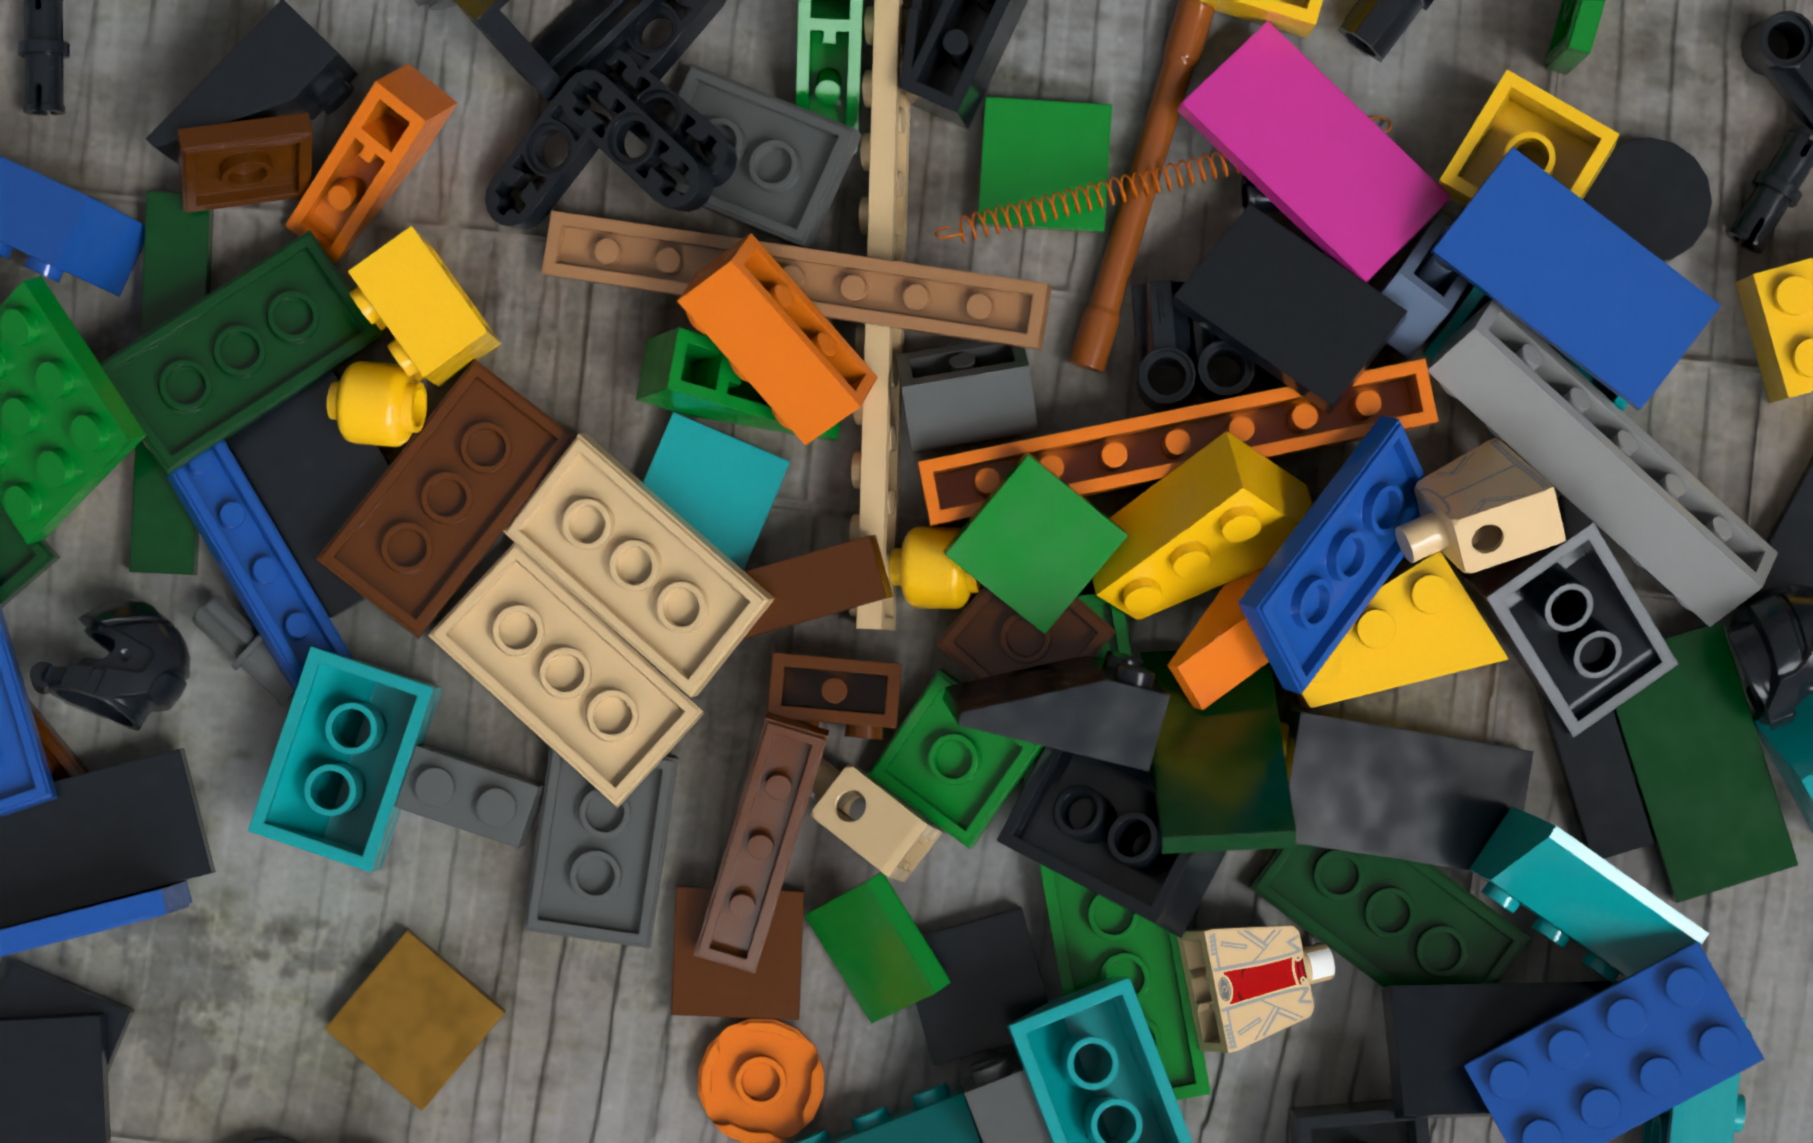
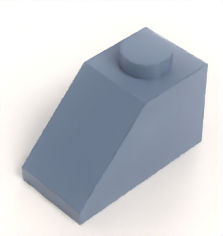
M1441 211L1379 290L1380 293L1407 310L1405 321L1386 345L1393 347L1408 359L1414 355L1447 316L1469 283L1430 253L1454 222Z

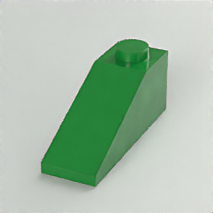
M798 0L796 106L859 131L864 0ZM858 146L854 154H858Z
M677 327L647 339L636 401L691 417L794 434L792 430L786 429L777 421L770 405L754 387L735 374L728 358L707 335ZM841 421L817 438L829 441L837 440Z

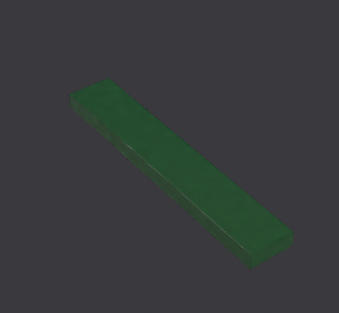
M147 191L140 337L210 293L214 209L190 213L183 212L180 192ZM141 441L135 447L129 572L198 575L199 532L165 474Z

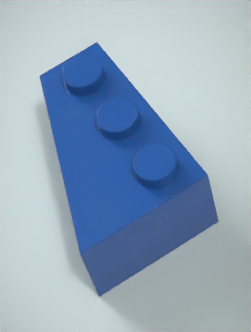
M0 156V256L9 260L15 248L28 254L23 267L58 283L63 273L67 272L120 297L143 249L145 225L88 195Z

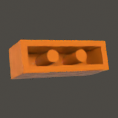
M752 233L748 234L700 270L677 300L686 311L690 323L714 342L728 358L735 374L754 387L770 405L777 421L786 429L792 430L805 446L860 408L878 378Z

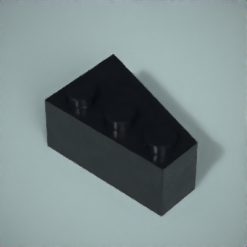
M912 0V7L909 8L900 79V89L912 106L968 129L1028 0Z

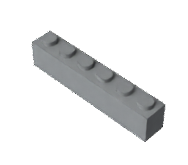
M1490 299L1446 339L1428 368V373L1439 382L1442 389L1448 395L1462 402L1486 424L1488 430L1495 437L1505 441L1534 470L1567 497L1596 526L1609 535L1627 552L1630 559L1636 565L1646 569L1672 592L1679 604L1685 609L1693 611L1711 627L1762 589L1778 552L1534 331Z

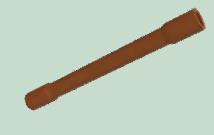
M1178 0L1163 49L1161 70L1128 174L1130 178H1132L1134 171H1138L1143 175L1146 168L1151 169L1153 172L1158 165L1164 168L1180 116L1177 110L1185 100L1193 70L1200 61L1215 12L1213 7L1196 0ZM1158 168L1157 170V179L1159 182L1162 175L1161 168ZM1149 171L1146 172L1145 180L1149 189V197L1145 196L1140 176L1135 174L1134 185L1138 194V199L1135 200L1132 194L1131 183L1127 178L1124 187L1127 201L1124 203L1122 198L1120 200L1088 305L1083 310L1068 359V363L1098 373L1105 372L1120 323L1119 313L1156 194L1154 178Z

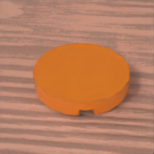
M746 1018L728 1025L709 1043L698 1068V1095L707 1115L724 1135L742 1143H779L796 1135L813 1120L824 1095V1066L816 1045L799 1027L781 1019Z

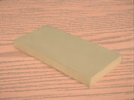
M587 433L578 434L503 531L690 698L699 695L775 599Z
M515 542L428 635L432 641L617 808L704 714L694 702Z

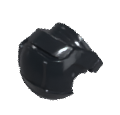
M1785 584L1771 588L1744 601L1734 615L1727 630L1748 684L1746 693L1760 723L1769 725L1771 731L1792 723L1796 716L1795 707H1798L1804 698L1813 693V587Z
M118 599L101 604L78 618L86 627L84 631L88 637L110 653L107 657L102 659L83 658L78 664H68V666L63 667L53 666L51 663L43 661L36 663L30 670L31 683L36 692L40 694L50 693L64 701L65 704L109 719L129 729L139 731L151 712L170 710L180 699L187 686L185 680L190 677L191 657L187 643L179 629L174 627V624L158 612L152 604L143 600Z

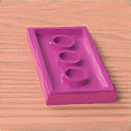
M1269 21L1181 103L1177 110L1330 259L1366 283L1452 198Z

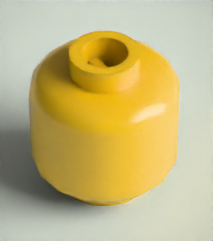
M357 361L345 369L340 382L334 381L329 387L327 394L328 416L331 420H337L342 437L351 443L400 447L410 439L412 433H419L425 422L427 412L426 388L422 382L416 381L414 375L409 377L399 364Z
M961 526L914 527L907 532L902 548L892 549L889 561L891 584L893 586H901L905 600L913 608L961 609L971 602L974 594H978L985 587L944 553V549L962 529Z

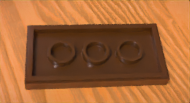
M474 359L424 422L422 430L412 437L316 558V562L419 640L576 437Z

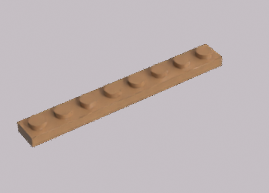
M551 210L541 274L681 296L700 270L742 240V238ZM759 241L826 318L1042 351L1052 286L1048 283Z

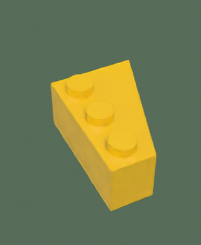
M1224 432L1110 517L1127 532L1128 536L1092 578L1096 595L1139 621L1266 567L1313 505L1308 486L1229 432Z
M1438 551L1409 564L1387 578L1302 694L1293 692L1301 707L1314 708L1508 660L1509 658L1441 551Z

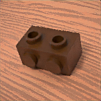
M772 653L767 712L819 727L820 722L845 724V737L883 740L884 728L896 729L902 664Z

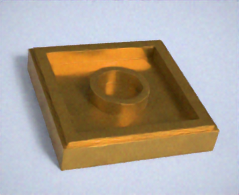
M409 929L325 1027V1030L418 1109L423 1111L507 1011Z

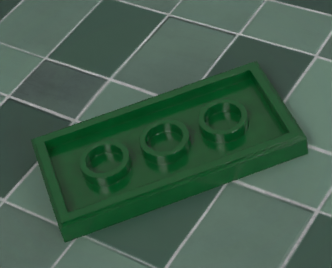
M309 230L99 364L146 433V436L141 441L168 478L379 341L383 334L375 323L371 324L349 294L352 289Z
M1722 621L1716 622L1711 627L1704 625L1663 638L1677 660L1678 665L1613 710L1672 902L1675 903L1798 866Z
M1178 650L1141 652V660L1144 661L1143 668L1154 672L1156 681L1170 695L1151 762L1162 854L1296 848V826L1270 663L1268 662L1207 708L1201 710L1192 707L1167 666Z
M1296 843V848H1276L1248 886L1383 988L1390 985L1499 983L1531 939V937L1432 864Z

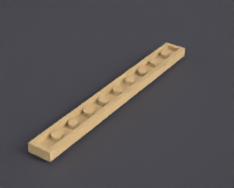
M874 0V6L866 8L864 17L865 39L868 45H873L872 70H865L862 83L864 105L866 108H871V133H864L861 140L862 168L864 171H869V196H862L860 200L859 227L862 235H868L867 257L906 263L910 103L900 89L908 12L909 8L912 7V0ZM859 323L856 328L855 352L878 378L861 407L853 412L856 425H862L861 451L854 452L851 465L853 487L860 489V514H853L851 518L849 539L852 541L869 535H876L893 597L849 609L850 616H857L856 629L895 630L897 586H893L890 581L889 561L892 549L898 548L902 394L895 355L903 354L904 330Z

